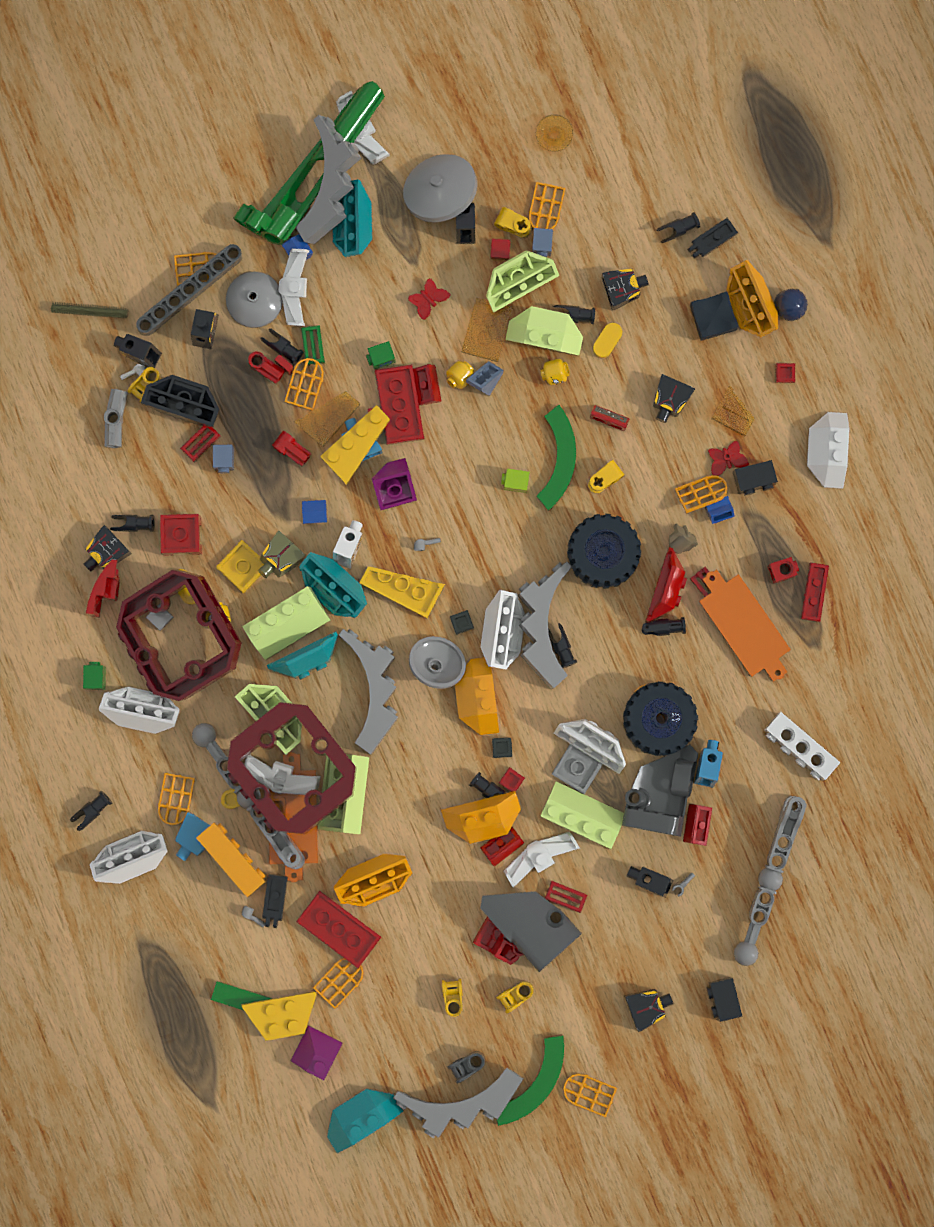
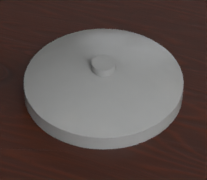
M451 154L433 156L417 165L407 177L403 189L404 201L410 212L420 220L427 222L446 221L461 214L471 204L477 192V177L468 161L459 156Z

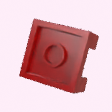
M199 514L160 515L161 554L163 556H173V554L179 553L202 555V545L200 544L201 516Z

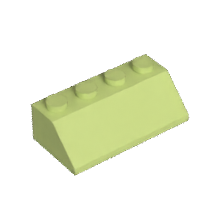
M307 586L242 627L262 657L267 660L329 622L330 618L312 588Z
M346 754L357 767L354 796L318 823L317 830L352 834L361 833L369 757ZM327 755L322 793L343 777Z
M555 782L540 817L608 849H612L622 826L624 813L559 782Z

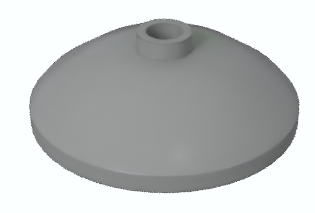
M247 272L238 276L230 284L226 294V305L232 318L239 324L250 328H259L270 324L279 315L283 304L282 295L279 293V285L272 277L262 272ZM256 294V298L250 299V295Z
M435 636L423 638L413 646L409 654V666L413 675L426 686L437 689L449 688L457 684L464 675L466 662L462 651L453 642L445 638Z

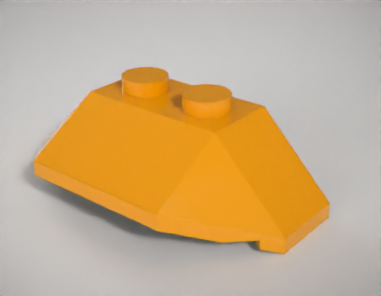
M748 260L731 268L726 291L728 292L731 307L740 329L760 338L777 330L778 310L763 277Z
M485 657L470 659L466 664L463 677L455 684L459 719L479 735L499 733L492 668L487 665Z
M516 791L442 809L441 813L446 828L472 844L507 835L521 807Z
M382 854L347 869L333 888L341 904L364 907L399 892L412 875V870L405 856Z

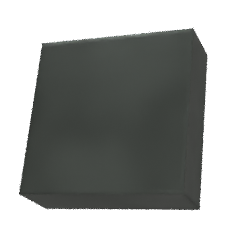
M468 610L450 616L456 635L474 629Z
M511 738L492 739L493 758L512 757Z

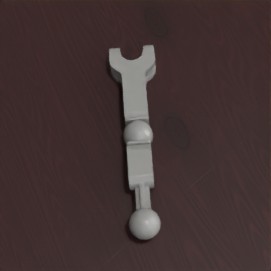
M207 723L197 725L192 732L193 742L199 747H206L217 762L216 768L227 784L235 790L234 793L237 795L238 804L250 812L251 817L283 863L292 869L302 868L305 864V857L286 832L278 831L268 833L267 826L264 823L266 818L264 816L256 817V811L252 808L253 801L250 798L246 800L239 791L242 787H235L228 777L230 772L222 770V764L228 761V757L215 741L216 731L214 727ZM259 789L255 792L256 799H261ZM295 854L296 860L292 863L290 857Z
M789 796L783 803L776 832L767 856L768 865L764 866L766 868L760 872L758 877L759 890L754 896L749 911V920L751 922L745 940L740 942L734 949L735 960L742 966L752 965L758 959L759 952L755 944L761 926L768 921L774 903L773 894L777 893L776 890L783 883L782 869L787 863L797 830L806 810V802L800 797ZM796 802L797 808L793 811L792 804ZM781 837H785L788 841L787 845L783 848L778 845V840ZM778 855L781 857V864L774 866L772 858ZM762 893L769 894L768 902H760V895ZM761 911L763 919L757 922L753 916L756 912Z

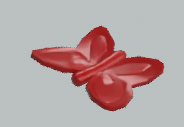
M429 278L424 285V290L420 291L421 294L410 295L408 300L413 305L418 306V315L422 320H425L431 313V305L433 307L437 305L434 301H446L451 294L442 288L437 289L435 282Z
M737 441L732 442L728 449L723 448L722 451L714 448L708 450L710 457L714 460L711 467V472L714 476H720L725 471L726 464L729 469L732 468V464L738 468L749 466L748 459L740 453V446Z

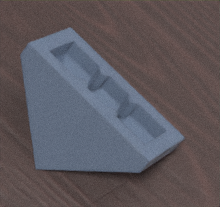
M488 361L466 379V383L490 396L504 370Z

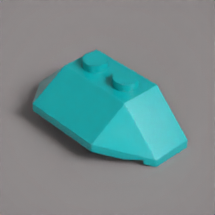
M359 179L350 181L354 188L338 201L344 207L343 211L347 217L333 228V243L344 257L362 254L372 241V202Z
M310 552L300 564L299 568L302 571L305 587H311L319 602L333 615L356 618L367 605L362 585L335 560Z
M333 632L268 664L267 667L271 671L295 679L298 677L300 680L310 676V671L315 669L320 671L327 667L339 636L337 632Z
M365 1089L333 1109L327 1138L335 1151L339 1153L355 1145L401 1114L404 1110L396 1104L397 1100L394 1099V1094Z

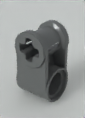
M474 1051L449 1064L447 1068L451 1069L456 1078L455 1082L458 1084L483 1068L485 1056L480 1051ZM478 1056L481 1058L482 1063L475 1066L471 1063V1058Z

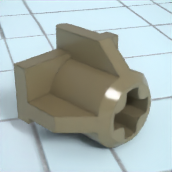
M678 524L673 525L675 531L669 535V547L673 548L676 554L690 551L694 546L698 545L696 536L688 532L686 525L683 527Z

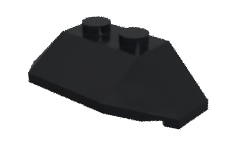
M170 375L148 384L141 400V404L160 413L201 426L214 427L219 412V407L208 386L175 375Z

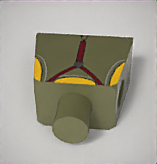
M278 531L261 554L260 561L264 565L258 571L264 578H267L272 572L280 578L302 563L305 554Z

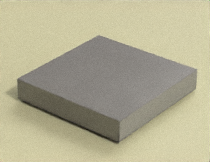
M570 744L552 772V775L585 794L603 764Z

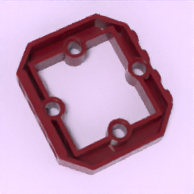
M171 570L122 601L116 626L119 632L118 637L126 644L129 656L135 660L138 672L144 676L147 681V688L154 695L183 701L236 669L242 642L204 576L182 570ZM187 588L199 609L196 614L197 622L202 626H209L223 652L207 662L200 659L187 662L184 667L185 675L171 683L158 660L159 654L157 649L150 646L136 619L148 611L153 613L167 611L171 605L170 597ZM158 598L161 601V606L159 608L156 606V600ZM207 612H210L211 614L210 621L206 619ZM145 651L149 654L148 660L144 658ZM194 665H197L199 667L198 674H196L193 670Z
M280 702L230 741L227 770L230 772L228 777L234 784L238 782L242 787L239 791L246 800L250 798L253 801L252 808L258 815L262 813L266 818L264 823L270 830L274 828L278 832L306 834L354 796L357 767L308 705ZM297 717L313 737L311 742L312 750L317 755H327L343 777L323 793L317 790L307 792L304 798L306 806L288 820L270 798L269 789L265 785L259 784L242 760L259 746L266 750L274 748L277 744L276 733ZM265 734H270L272 737L269 744L262 743V737ZM318 741H326L327 746L324 750L316 748ZM258 789H263L265 792L262 799H256L255 792ZM318 795L320 802L315 806L311 805V796Z

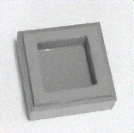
M168 611L160 613L150 612L146 616L160 631L174 618Z

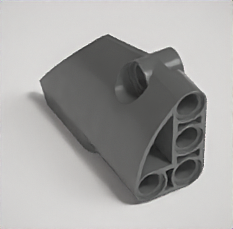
M691 744L676 753L640 767L631 790H628L625 795L626 807L622 826L681 837L687 799L692 792L698 753ZM638 793L639 801L637 803H633L632 797L634 794Z
M536 891L482 896L480 909L511 943H514L538 972L544 969L582 934L561 909H558ZM553 912L561 914V921L559 923H554L551 920Z

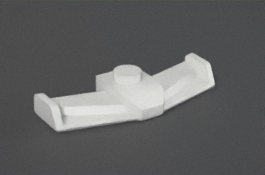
M352 91L338 98L336 104L339 113L352 98ZM369 120L354 141V144L375 165L389 157L390 154L371 136L376 131Z
M291 249L283 278L279 281V293L282 295L287 325L305 326L299 297L306 298L307 278H301L307 254L309 253L307 249Z
M251 754L245 758L244 764L256 780L273 792L306 795L311 790H318L321 776L292 775L294 766L275 761L273 768L251 756Z
M570 832L540 841L536 840L527 845V848L504 870V873L514 888L534 867L539 873L555 864L552 856L579 849V846Z

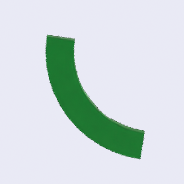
M560 405L544 416L553 431L557 445V460L552 477L544 489L536 496L548 511L556 505L566 491L572 479L576 462L574 432L568 417Z
M563 1035L544 1038V1058L539 1074L523 1094L508 1102L497 1119L498 1126L512 1123L527 1116L549 1096L559 1078L563 1065Z

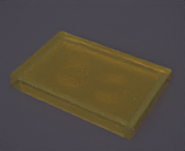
M476 297L462 353L498 362L513 307L506 305L493 312L488 300Z

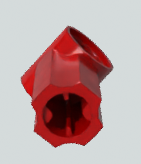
M259 351L252 352L249 355L248 362L252 370L259 372L274 384L280 381L285 373L284 369L266 358ZM255 357L262 359V363L258 366L252 364V360Z
M282 431L271 445L284 456L287 455L301 467L306 464L312 455L311 452L298 444L296 439L285 431Z

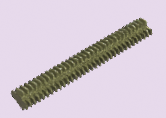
M52 302L51 307L52 313H76V315L111 316V318L123 317L125 319L128 316V310L126 308L124 310V307L123 309L122 307L121 309L119 307L115 309L112 306L111 308L110 306L109 308H105V306L104 308L103 306L98 308V305L97 307L96 305L95 307L93 305L92 307L91 305L87 307L86 304L85 306L84 304L83 306L82 304L81 306L79 304L75 306L72 303L71 305L70 303L69 305L68 303L66 305L62 303L61 305L58 302L57 304Z

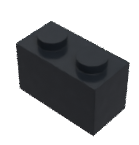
M772 460L738 468L733 471L738 494L744 493V496L754 494L755 490L761 488L763 491L773 489V485H776L778 482Z
M728 977L708 982L709 987L706 990L708 998L713 1000L714 1006L711 1007L713 1018H717L719 1022L743 1017L733 978Z

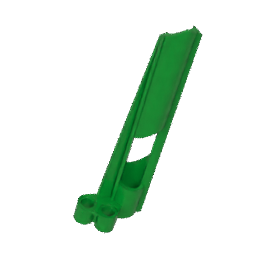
M367 82L359 87L335 119L334 128L341 134L344 141L354 143L384 99L383 90L375 82ZM322 140L318 141L262 212L253 205L242 204L233 219L246 229L262 236L273 244L282 245L287 241L320 191L323 174L304 202H298L296 199V191L315 163L319 160H324Z

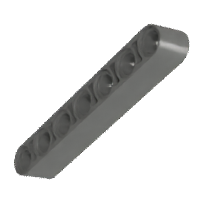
M235 244L225 247L143 314L136 323L138 331L144 336L153 334L242 260L240 247ZM235 250L239 254L236 258L232 259L228 254L230 251ZM215 263H223V269L215 270ZM202 274H207L209 276V280L207 282H201L199 281V277ZM193 286L195 290L192 294H186L184 292L185 288ZM178 298L180 300L179 305L171 306V299ZM158 310L165 311L163 318L155 317ZM143 322L151 324L148 330L141 329Z

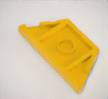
M312 991L241 1005L261 1035L268 1041L305 1034L317 993Z

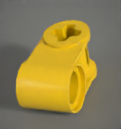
M501 208L494 225L520 238L527 237L531 232L529 219L509 208ZM525 224L526 228L519 230V226L522 227Z
M148 367L130 385L127 392L136 396L141 403L146 386L162 379V375L157 369ZM151 373H156L157 375L154 381H148V376Z
M611 460L591 477L588 488L592 493H601L610 485L619 481L625 474L616 462ZM595 481H601L600 486H594L593 484Z
M461 978L458 981L449 982L442 980L446 1013L451 1017H456L461 1014L463 1009ZM449 987H457V989H448V988H449ZM452 1002L458 1003L460 1007L459 1011L455 1014L451 1013L448 1009L449 1004Z
M521 981L496 997L505 1007L506 1014L519 1007L533 995V985L529 981ZM522 985H527L530 988L528 995L520 993L519 988Z

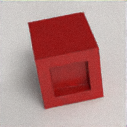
M792 557L767 566L773 584L794 578L798 575L797 572L799 571L796 560L793 561ZM781 565L788 567L789 573L787 575L780 572Z

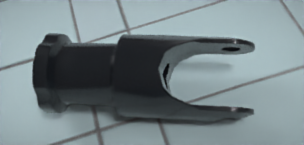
M692 212L690 216L676 219L659 227L656 231H661L668 227L673 228V234L661 241V243H665L686 234V231L693 228L698 229L701 226L696 213Z
M553 306L567 309L574 323L590 322L594 325V307L592 309H582L579 306Z
M269 328V332L277 337L279 341L272 343L261 337V341L279 355H284L295 365L301 359L304 351L298 350L291 345L289 340Z
M138 515L111 516L112 519L126 520L125 525L111 527V531L137 532L138 530H149L153 532L155 529L154 515L149 517H138Z
M684 617L676 620H669L668 618L658 619L653 622H646L642 626V633L645 635L667 636L670 633L680 632L686 634Z
M558 623L562 635L561 640L557 642L549 628L548 633L555 654H558L562 663L561 667L566 668L576 664L577 660L572 655L571 645L563 626Z
M480 772L476 774L469 784L470 787L473 786L479 790L485 798L493 797L496 793H506L495 783L489 782L482 777Z
M100 791L99 795L92 802L85 804L70 818V821L75 822L85 815L84 821L77 827V831H81L96 819L107 805H111L112 801L103 791Z

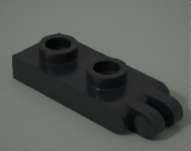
M727 217L692 241L693 245L687 250L690 253L696 249L697 252L692 257L695 259L701 255L703 258L736 236L738 231Z
M268 874L262 919H266L265 927H270V921L274 920L273 928H277L278 921H282L288 876Z

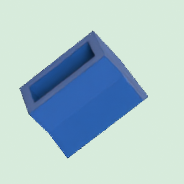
M300 234L282 244L288 255L291 249L309 250L306 260L311 258L313 251L304 242Z
M728 496L716 503L705 506L712 524L735 517L734 509Z
M326 500L302 501L303 524L327 522Z

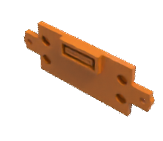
M717 569L708 572L702 580L711 593L699 601L751 677L764 669L773 682L782 679L787 670L779 658L791 650L739 574L725 582ZM711 575L715 577L714 581L709 579ZM779 670L780 675L777 676L775 674V671Z
M289 752L283 755V763L294 766L292 775L316 776V770H301L300 754ZM291 756L294 757V761H293V762H290V761H289V758H290ZM269 789L270 798L288 820L306 806L304 802L305 795L279 794ZM317 795L310 798V804L313 806L317 805ZM317 825L306 834L287 833L304 855L305 863H318ZM268 828V833L275 831L274 828L272 830ZM269 842V864H284ZM295 854L290 857L292 863L296 860ZM285 865V876H288V880L291 882L303 880V867L292 869ZM296 873L297 877L292 878L291 874Z

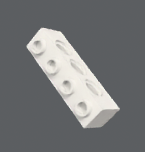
M782 712L778 713L764 729L767 733L765 736L773 743L777 741L784 753L787 755L792 754L797 758L795 762L802 768L806 766L810 769V775L818 781L820 779L822 781L826 780L840 764L835 757ZM783 730L790 732L791 736L788 741L783 740L781 737ZM799 742L805 745L803 753H799L796 750V745ZM813 755H817L820 758L818 766H814L811 763Z

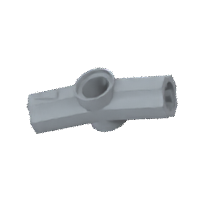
M111 389L107 411L104 413L105 447L107 448L122 447L123 414L128 392L118 389ZM112 415H118L116 422H109V418Z

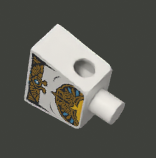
M353 520L349 528L344 526L333 550V560L349 569L352 567L362 541V533L360 531L363 525L358 521Z

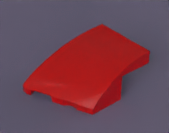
M111 560L106 565L94 584L86 609V614L91 617L100 618L102 599L118 601L120 577L119 570L116 569L117 560Z
M487 916L473 943L489 951L494 957L512 965L523 955L522 952L503 935Z

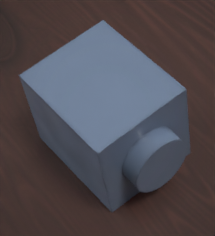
M534 228L533 253L544 257L551 256L553 229Z
M213 445V468L220 474H227L229 470H234L233 445Z

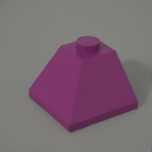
M406 458L386 463L372 478L380 511L417 501Z
M308 1025L291 1062L306 1072L325 1080L343 1043Z

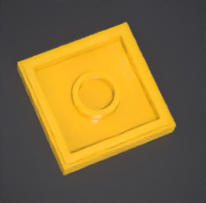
M241 540L216 568L244 594L261 576L258 570L264 564L260 561V556Z

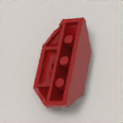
M669 547L645 622H651L673 611L675 606H679L681 600L679 591L680 588L684 589L687 578L684 577L685 570L673 548Z

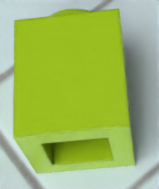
M507 468L506 474L502 473L501 485H505L504 490L527 493L530 472Z

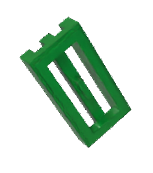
M320 325L302 327L305 359L309 358L306 331H309L313 359L324 364L325 359ZM313 330H317L320 359H317ZM309 360L307 366L311 364L315 365L316 362Z

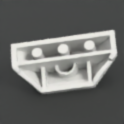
M828 412L809 428L807 467L824 488L843 489L849 445L847 413Z
M499 590L486 608L480 648L489 667L506 670L521 652L523 630L518 625L522 623L520 619L525 613L518 600L517 593Z
M132 687L104 693L99 706V711L116 725L154 734L175 727L180 711L169 698Z
M581 719L560 723L553 733L618 774L626 765L619 740L611 732L599 728L593 721Z
M140 831L106 845L97 855L96 859L90 863L94 881L120 884L156 869L167 853L163 835Z

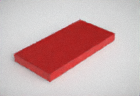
M405 365L375 370L380 408L390 419L384 428L386 444L391 445L424 440L413 366Z
M320 890L296 921L356 968L361 966L381 939L380 935Z

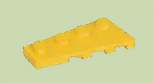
M370 566L367 567L359 582L361 585L425 618L429 617L445 586L442 583L431 582Z

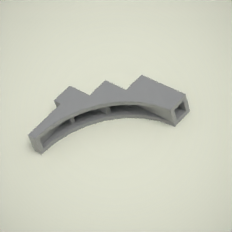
M318 115L314 122L320 132L324 150L323 179L313 206L305 218L296 226L304 242L315 244L347 217L343 211L344 207L338 201L354 188L350 182L351 177L346 171L361 159L357 146L352 142L344 141L341 134L335 130L334 122L329 117Z
M561 562L552 569L554 573L551 576L545 575L538 582L540 586L534 581L530 584L526 582L519 588L521 593L518 594L519 599L532 612V614L527 612L520 619L522 623L518 626L534 642L533 644L531 642L527 643L522 648L524 652L520 656L550 689L555 688L568 676L552 650L548 633L550 603L561 579L572 568L568 562H565L563 565Z
M343 629L339 636L351 646L360 658L369 683L370 703L368 716L363 730L355 743L372 755L398 719L396 710L389 705L386 708L384 707L397 688L394 686L395 681L387 675L385 678L382 677L395 659L392 655L394 652L387 646L383 648L378 646L373 651L374 647L365 640L362 643L356 639L358 635L352 630L346 631Z
M507 1067L497 1081L486 1090L474 1097L459 1102H426L413 1098L400 1090L396 1093L394 1099L397 1100L396 1104L401 1108L406 1109L408 1107L414 1111L412 1115L419 1120L426 1119L422 1126L425 1128L424 1132L432 1138L435 1136L439 1138L452 1118L455 1120L453 1123L462 1129L470 1127L481 1109L484 1110L483 1114L489 1119L493 1120L494 1117L498 1119L524 1078Z

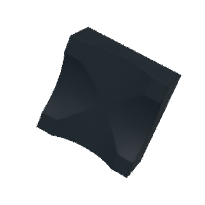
M727 291L690 303L701 341L738 329L739 326Z

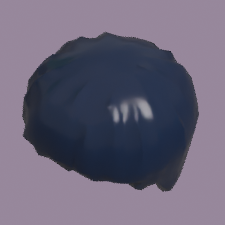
M799 289L783 290L776 295L774 300L778 315L787 321L798 320L807 311L806 296Z

